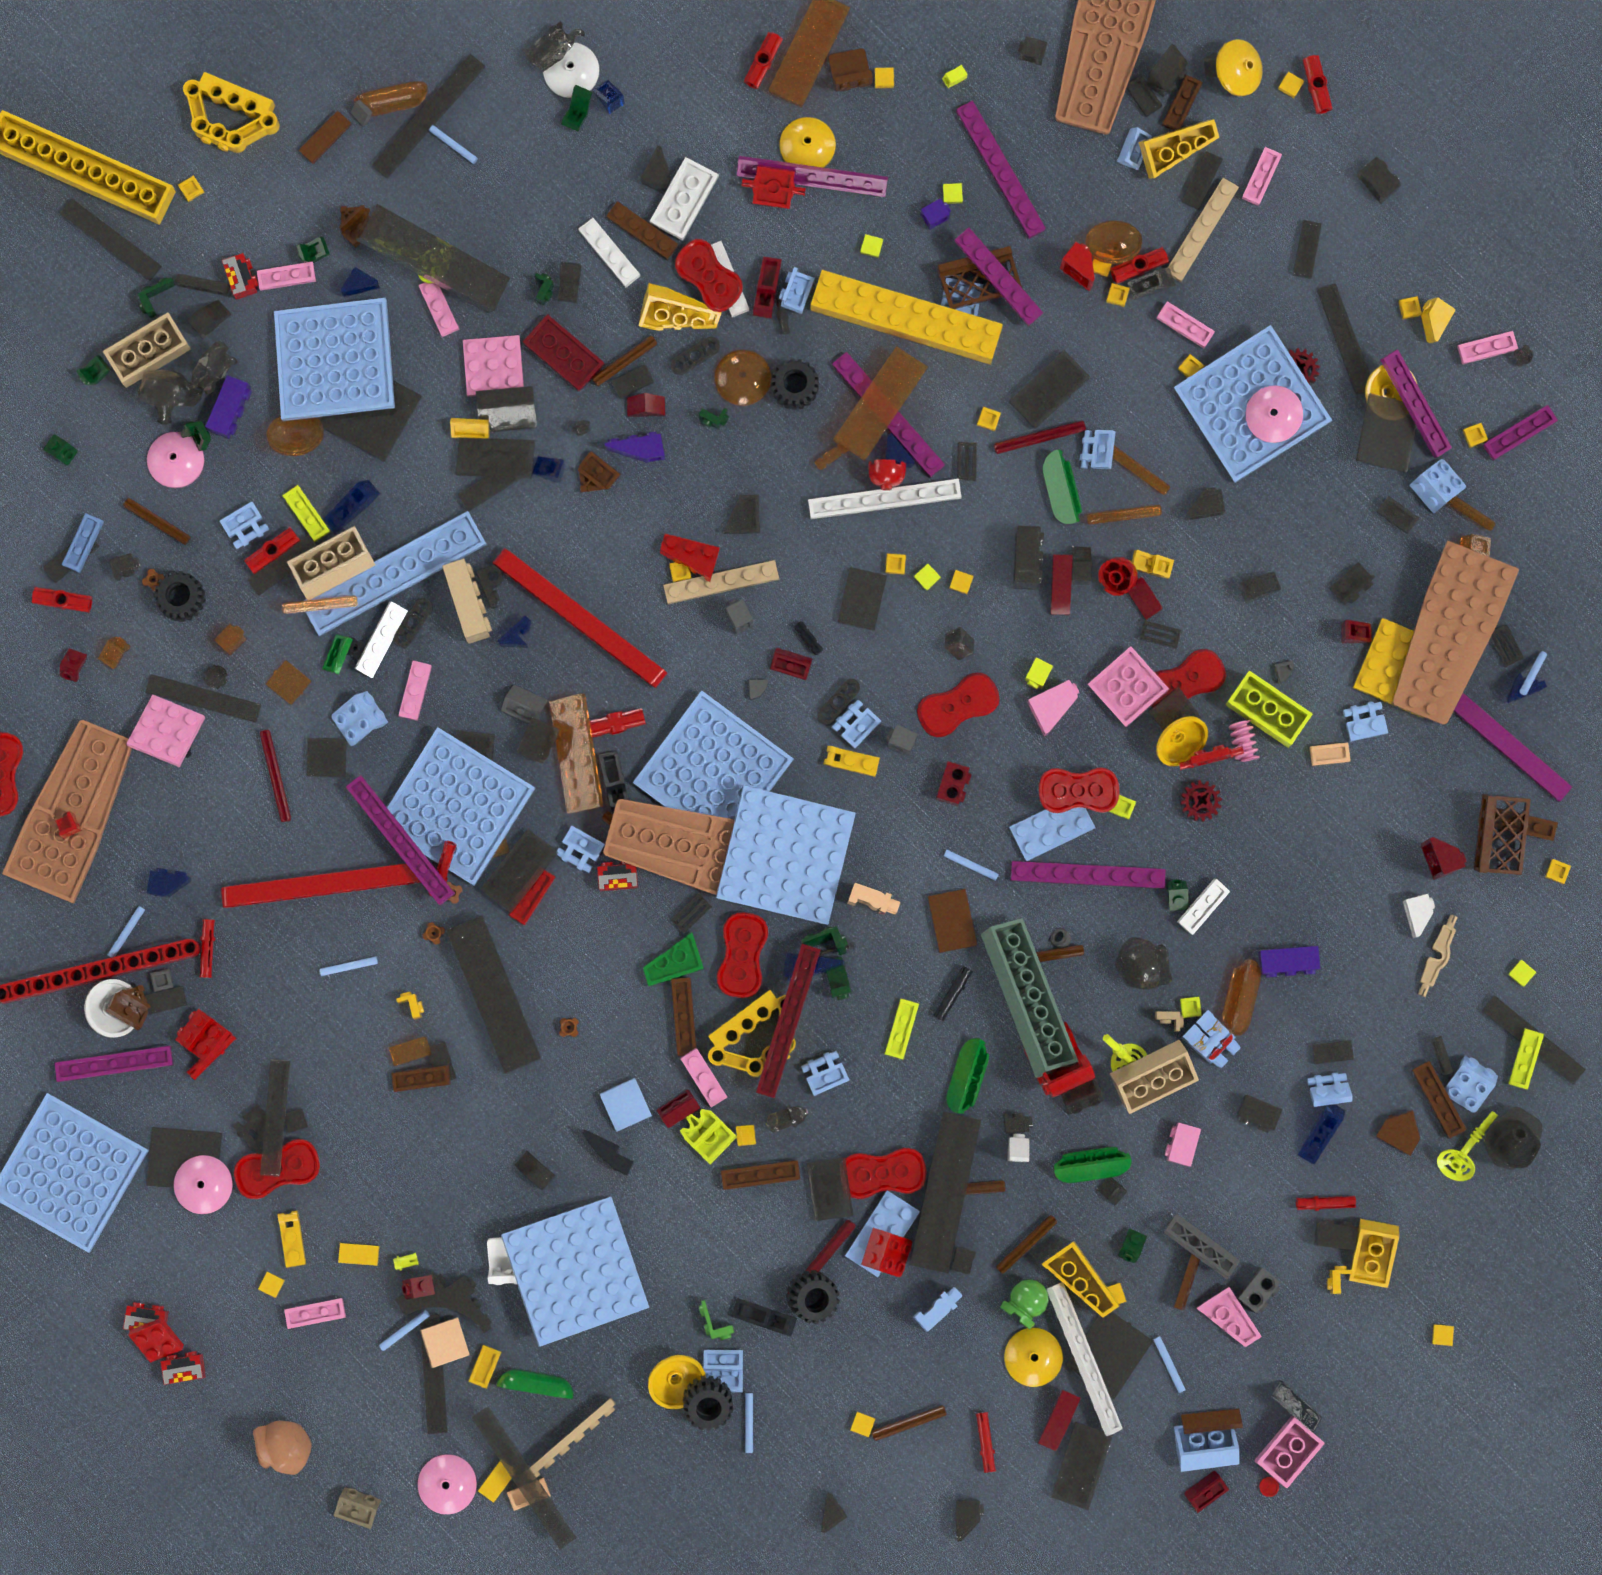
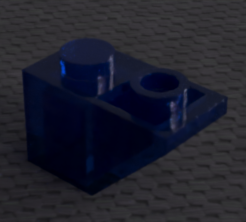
M156 868V871L150 870L146 893L169 898L189 884L191 878L186 876V872L175 871V874L167 873L168 870Z

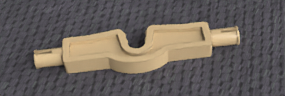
M1450 914L1447 924L1442 926L1432 946L1433 950L1441 954V958L1429 957L1426 961L1420 980L1422 986L1418 993L1422 997H1426L1429 987L1434 986L1440 969L1449 961V946L1456 932L1454 925L1458 918Z

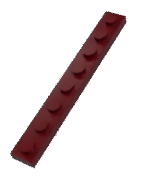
M805 944L801 945L756 1090L758 1094L776 1098L821 949Z

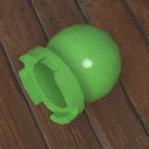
M1026 1279L1013 1287L1010 1293V1301L1006 1302L1004 1300L1000 1308L1010 1316L1013 1313L1021 1318L1019 1322L1028 1329H1031L1035 1325L1032 1321L1033 1317L1040 1316L1046 1310L1048 1292L1041 1282Z

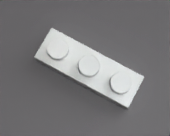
M1214 878L1177 922L1193 935L1230 891Z

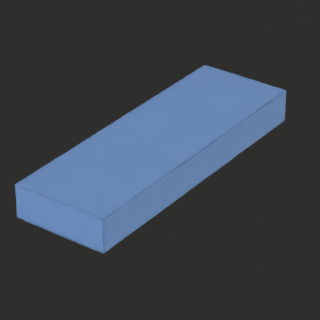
M85 513L62 562V566L81 573L104 523L103 520Z

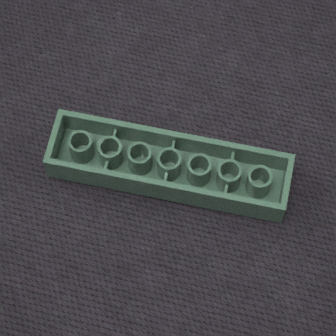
M1023 918L989 927L981 934L1035 1077L1043 1076L1042 1073L1045 1072L1048 1075L1070 1068L1078 1062V1059Z

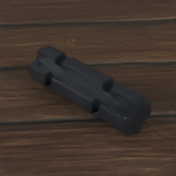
M802 621L798 622L794 626L795 630L800 633L807 646L812 648L811 651L814 655L820 654L823 651L822 646L817 643L810 630L806 629V625Z

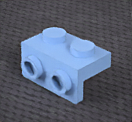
M794 267L793 272H788L785 280L788 285L786 289L782 288L779 299L782 300L781 307L802 314L815 278L797 272L798 268Z

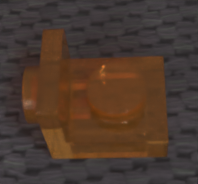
M1475 534L1461 537L1460 546L1490 557L1491 538Z
M115 636L107 641L98 659L112 669H115L124 653L131 646L123 638Z

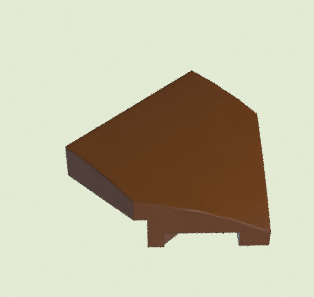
M364 205L349 208L341 206L340 208L341 225H339L341 234L355 248L383 223L378 216L369 208H365Z
M593 451L588 453L578 468L581 492L610 489L621 475V473Z
M143 985L115 993L106 1012L136 1030L141 1029L148 1015V1009L151 1008L143 993L145 991Z
M1410 1110L1394 1116L1389 1115V1118H1386L1376 1137L1411 1156L1420 1140V1132L1414 1111Z

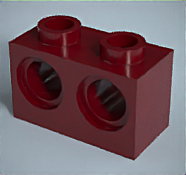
M948 761L936 800L958 806L959 802L963 803L966 792L963 791L964 785H969L972 775L968 773L970 768ZM960 771L963 774V778L955 780L952 777V773ZM947 790H956L957 796L949 798L946 793Z

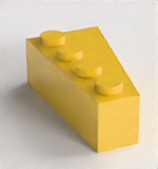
M1206 120L1138 142L1148 178H1156L1164 171L1169 170L1180 161L1218 139L1219 134L1215 120Z
M1075 1241L1042 1263L1046 1269L1069 1287L1070 1290L1101 1317H1105L1120 1306Z

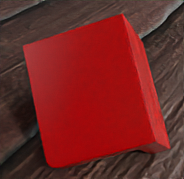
M71 811L66 812V816L55 820L60 831L59 836L64 839L82 831L75 814Z

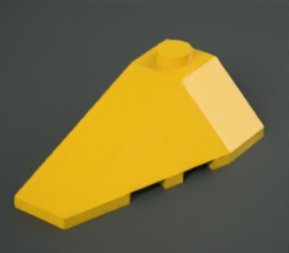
M648 283L643 299L639 326L656 331L663 330V328H675V330H681V328L692 327L693 329L717 328L722 312L712 311L706 304L667 287Z

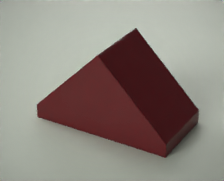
M643 393L627 398V417L665 416L664 396Z
M1345 620L1341 624L1342 644L1371 643V624Z

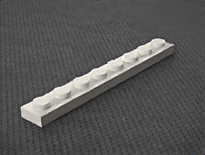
M959 479L895 487L890 491L880 489L808 499L811 519L961 499Z
M1061 1282L1047 1288V1292L1085 1383L1086 1390L1090 1395L1105 1435L1109 1436L1123 1428L1065 1285Z

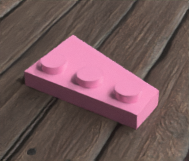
M1227 1287L1196 1307L1244 1347L1262 1337L1230 1287Z

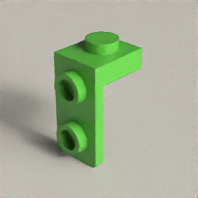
M701 1301L702 1305L699 1306L701 1317L705 1316L707 1324L704 1325L706 1335H711V1339L720 1337V1341L731 1338V1333H734L733 1325L714 1330L706 1301Z

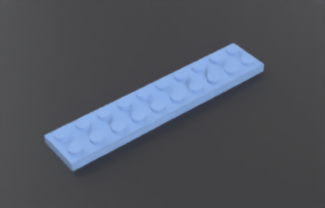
M467 511L375 561V566L309 601L305 599L300 603L317 634L321 636L442 570V565L458 561L487 544Z

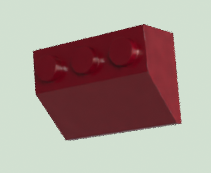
M1435 837L1429 838L1420 844L1433 880L1455 873L1466 867V857L1463 852H1460L1459 848Z

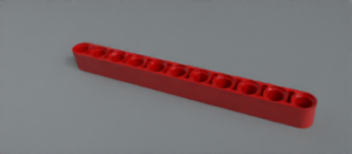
M506 548L493 561V564L652 687L657 688L668 674L663 668Z
M398 864L222 887L221 896L223 908L421 882L407 864Z
M185 939L0 985V991L4 989L6 997L0 1000V1003H11L193 958L200 954L201 946L193 939ZM190 943L195 944V950L192 953L187 952V945ZM170 948H175L176 955L170 958L168 956V950ZM156 952L158 955L157 960L150 962V954ZM133 957H137L139 960L138 965L135 967L130 965ZM118 961L120 968L118 971L113 972L111 966L114 962ZM96 966H99L101 969V973L98 976H94L92 972ZM77 971L82 973V978L79 981L74 980V973ZM61 975L63 977V982L61 985L57 986L55 984V978ZM42 980L44 987L41 990H37L36 984ZM20 985L25 986V992L22 995H19L17 992Z

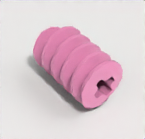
M1252 720L1237 722L1229 726V730H1235L1230 734L1231 737L1236 738L1232 741V744L1238 745L1237 747L1242 746L1244 754L1235 756L1236 760H1241L1240 762L1260 758L1257 755H1253V753L1258 751V748H1252V745L1257 742L1250 740V738L1255 736V733H1249V730L1254 727L1247 725V723Z

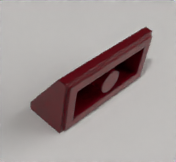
M1143 577L1139 578L1128 594L1145 620L1162 611L1163 607Z
M776 648L770 669L806 680L813 659Z
M686 1090L656 1111L667 1128H670L697 1111L700 1106L690 1090Z
M1214 1470L1185 1491L1184 1495L1196 1512L1199 1513L1229 1491L1220 1475Z

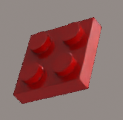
M163 1318L134 1328L128 1334L150 1363L181 1351L184 1346Z

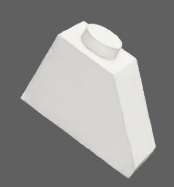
M1428 894L1403 901L1413 938H1417L1422 934L1433 914L1435 905L1432 897L1429 898Z
M1013 1134V1137H1009L1007 1161L1029 1162V1139L1025 1138L1024 1134Z

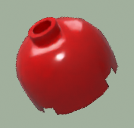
M886 459L874 460V464L869 461V478L876 486H881V490L890 491L892 487L898 486L903 482L906 473V463L901 461V465L896 464V460Z
M1114 557L1107 560L1101 565L1098 572L1099 582L1105 587L1104 590L1114 596L1128 593L1136 585L1138 579L1135 565L1125 557Z

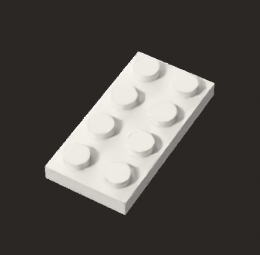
M685 157L653 214L650 224L683 241L719 174Z

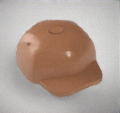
M280 1420L253 1430L256 1454L259 1464L263 1468L271 1466L277 1472L295 1475L306 1465L312 1443L300 1424Z

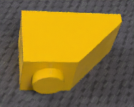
M1433 298L1424 304V311L1421 314L1428 343L1438 342L1456 310L1440 298Z

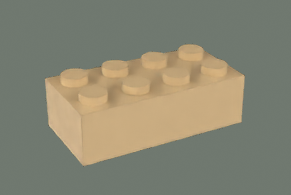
M166 313L105 349L103 353L122 384L127 388L191 350L170 314Z
M355 526L287 562L308 601L375 566Z
M465 559L442 565L468 644L489 638V632L492 631L488 618L483 615L486 613V609L482 599H478V596L481 594L476 581H472L475 575L471 564L466 563Z
M1180 1040L1110 1073L1120 1100L1129 1114L1199 1081L1188 1051Z

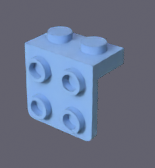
M1443 459L1423 472L1409 485L1433 514L1466 488L1464 482Z
M368 691L354 695L332 714L333 721L351 746L356 745L372 730L383 727L388 723L384 713L378 708L374 698Z
M1465 1055L1460 1062L1459 1069L1446 1085L1445 1090L1451 1100L1475 1113L1496 1086L1498 1075L1492 1069L1480 1065L1476 1059Z

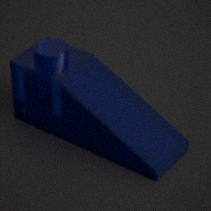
M369 479L357 482L326 515L323 521L336 534L364 511L381 493Z
M786 953L783 976L787 977L788 981H791L799 954ZM819 957L813 977L845 966V961Z
M1335 1104L1326 1105L1302 1145L1298 1156L1315 1165L1344 1120L1346 1110Z

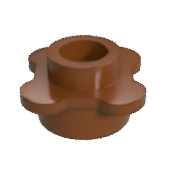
M149 569L146 578L142 579V584L144 586L148 585L153 591H156L155 587L159 586L158 581L165 579L163 574L156 573L154 569Z
M447 882L455 893L448 900L456 904L459 901L458 897L462 892V887L460 885L454 886L451 882Z
M430 922L427 925L426 932L423 933V939L430 940L433 944L437 945L441 942L440 938L445 933V929L435 926L433 922Z
M562 1018L560 1020L561 1030L559 1034L562 1037L566 1035L576 1037L578 1035L577 1025L579 1021L576 1018L572 1020Z

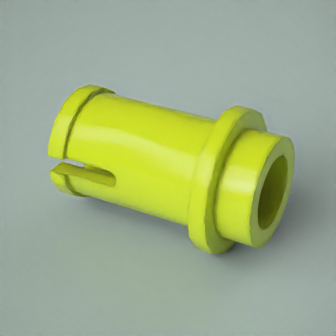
M416 1253L402 1257L397 1256V1258L393 1259L395 1269H400V1271H402V1268L419 1265Z

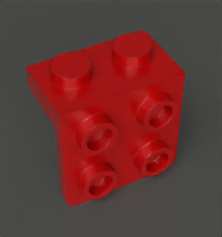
M873 1228L861 1265L901 1277L911 1251L912 1240Z

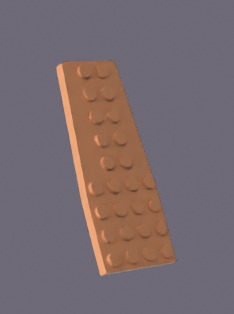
M1078 0L1055 120L1057 122L1105 135L1110 133L1146 37L1156 0Z
M1446 542L1423 600L1392 701L1394 706L1442 725L1448 723L1500 619L1519 568L1453 542Z
M85 720L79 721L25 820L3 870V875L73 904L75 903L98 850L132 748L127 746L129 738ZM71 811L75 814L82 831L64 839L59 836L60 831L55 820L66 816V812Z
M618 799L603 853L608 857L716 895L735 820Z

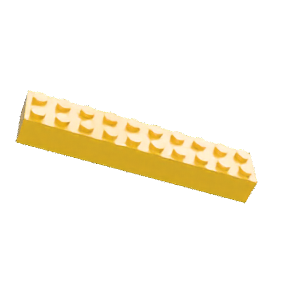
M4 110L0 113L1 155L160 225L176 193L172 185Z
M825 270L821 271L811 302V311L990 365L1003 324Z

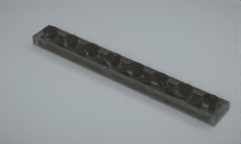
M469 54L372 164L373 167L388 178L429 132L430 127L439 121L483 71L485 65Z
M487 1406L471 1417L558 1548L562 1549L576 1539V1535L491 1408Z

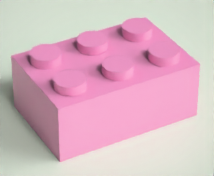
M1291 1416L1254 1461L1283 1487L1288 1488L1325 1443L1297 1418Z

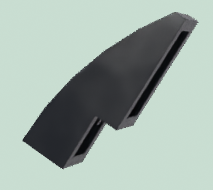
M617 751L599 755L612 814L618 799L628 800Z
M584 1129L583 1134L595 1152L614 1169L628 1176L634 1161L617 1154L620 1146Z
M737 1298L731 1316L790 1337L797 1320L796 1317Z

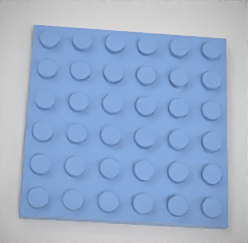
M386 298L274 311L282 421L395 408Z
M1271 325L1174 387L1235 483L1332 421ZM1268 386H1282L1291 390L1299 398L1303 408V420L1299 430L1288 440L1279 443H1269L1260 440L1250 431L1246 422V407L1250 398L1257 391ZM1275 409L1270 412L1272 416H1276L1278 413Z
M701 691L633 783L665 807L735 820L743 785L770 792L794 758Z
M437 727L387 808L424 855L439 863L445 841L455 842L457 846L449 871L475 886L532 795L535 787Z
M743 785L716 898L828 925L856 813Z
M47 1093L0 1173V1203L90 1253L149 1150Z
M612 1197L501 1234L538 1347L649 1308Z

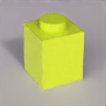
M1036 657L1025 678V681L1028 682L1027 685L1034 689H1038V687L1042 689L1053 666Z

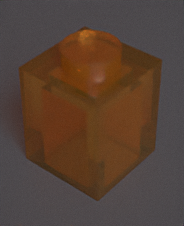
M229 624L214 640L231 656L247 639L243 636L245 632L238 625L233 627Z

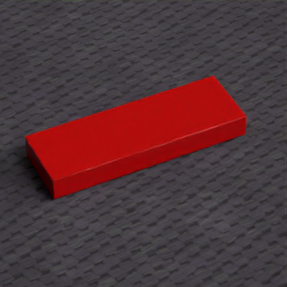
M539 866L510 911L509 916L525 926L556 877Z

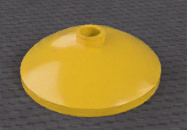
M1236 39L1225 43L1221 47L1216 59V71L1219 81L1229 93L1235 96L1249 95L1258 88L1262 79V62L1258 52L1250 43Z
M803 117L792 121L786 126L781 134L779 146L781 156L787 163L824 168L834 156L836 142L834 134L827 124L816 118ZM810 139L811 142L807 144L804 140Z
M1383 365L1377 367L1370 374L1365 387V397L1370 410L1384 420H1398L1405 417L1409 412Z
M1194 716L1183 717L1169 724L1161 733L1156 746V753L1160 761L1167 766H1179V762L1190 760L1191 756H1194V752L1202 750L1207 742L1208 728L1200 718Z
M1026 1328L1014 1334L1008 1341L1004 1352V1362L1008 1373L1014 1380L1025 1386L1038 1387L1051 1382L1057 1376L1062 1366L1063 1353L1058 1340L1051 1333L1040 1328ZM1032 1354H1037V1361L1031 1360Z
M685 1355L670 1356L660 1361L652 1369L648 1378V1390L652 1399L661 1407L681 1409L684 1408L683 1397L684 1390H687V1385L689 1383L693 1384V1380L696 1378L700 1380L701 1376L706 1378V1374L701 1364L694 1358Z

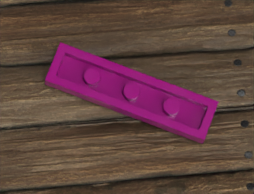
M1546 405L1489 440L1483 446L1494 461L1553 425L1558 419L1550 407Z

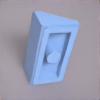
M1138 127L1131 128L1117 162L1139 170L1143 157L1138 142L1150 139L1152 136Z

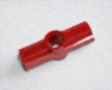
M768 32L759 51L755 54V59L744 79V83L749 87L758 89L767 71L771 68L772 61L783 41V38L778 34ZM760 58L768 59L766 63H760L758 60Z
M1319 55L1308 56L1302 60L1308 81V91L1311 93L1316 114L1327 113L1332 110L1327 89V79L1323 74ZM1313 82L1321 83L1322 87H1315Z
M1161 247L1144 255H1137L1132 260L1110 268L1111 276L1115 283L1118 284L1135 276H1142L1147 271L1167 264L1169 260L1166 251ZM1135 263H1142L1144 265V268H1136Z
M289 527L273 540L265 542L262 548L244 561L255 574L272 561L278 560L284 552L300 542V539L292 528ZM270 547H277L275 554H268Z
M35 587L32 593L33 604L90 613L92 608V596ZM66 596V602L59 604V598Z
M642 708L624 713L615 712L606 715V717L586 722L590 738L606 734H619L627 731V729L646 725Z

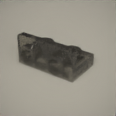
M1358 562L1329 589L1344 605L1348 602L1352 604L1360 597L1358 593L1362 589L1366 592L1374 584L1372 581L1375 576H1371Z
M1096 1078L1060 1094L1068 1115L1079 1113L1089 1106H1097L1104 1100Z

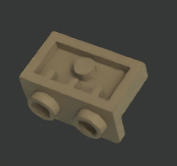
M345 1487L339 1497L334 1516L371 1529L381 1500L373 1495H366L353 1488Z

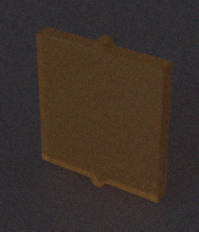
M285 660L278 670H274V675L268 680L266 685L292 705L300 695L304 694L303 691L312 681Z

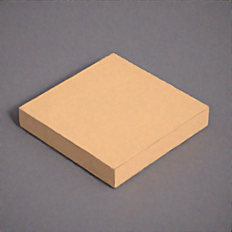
M458 1318L420 1330L431 1368L469 1356Z

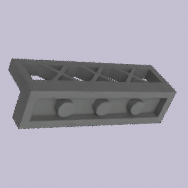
M1178 1214L1166 1226L1167 1228L1164 1231L1166 1235L1226 1279L1230 1277L1240 1261Z

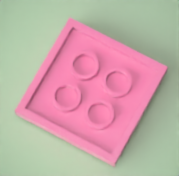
M519 335L463 340L468 397L524 392Z
M1131 646L1088 683L1090 688L1125 727L1131 724L1169 690Z
M152 694L127 742V746L180 767L205 720V716Z

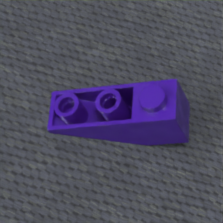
M649 432L643 437L632 435L628 436L625 440L614 438L605 443V448L608 451L646 463L665 460L661 433Z

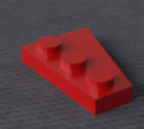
M665 534L660 553L678 564L685 565L690 568L691 572L698 573L705 577V580L711 582L720 547Z

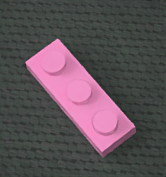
M1267 147L1264 148L1243 194V200L1257 206L1260 205L1282 154Z
M313 262L257 271L260 291L316 282Z
M438 282L418 285L441 336L444 337L459 330Z
M1168 301L1156 318L1202 348L1206 347L1215 331Z
M1513 331L1457 346L1462 365L1518 350Z
M417 661L412 662L399 717L418 721L432 665Z
M697 1048L680 1058L711 1108L727 1098Z
M343 1298L284 1310L287 1329L346 1318Z

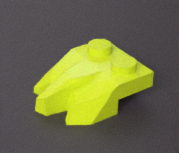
M701 1109V1117L699 1119L693 1114L686 1117L690 1128H682L680 1132L684 1139L711 1165L737 1136L712 1111Z

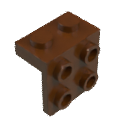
M863 48L829 55V64L836 92L848 91L856 87H867L872 84V72L869 70L866 52Z

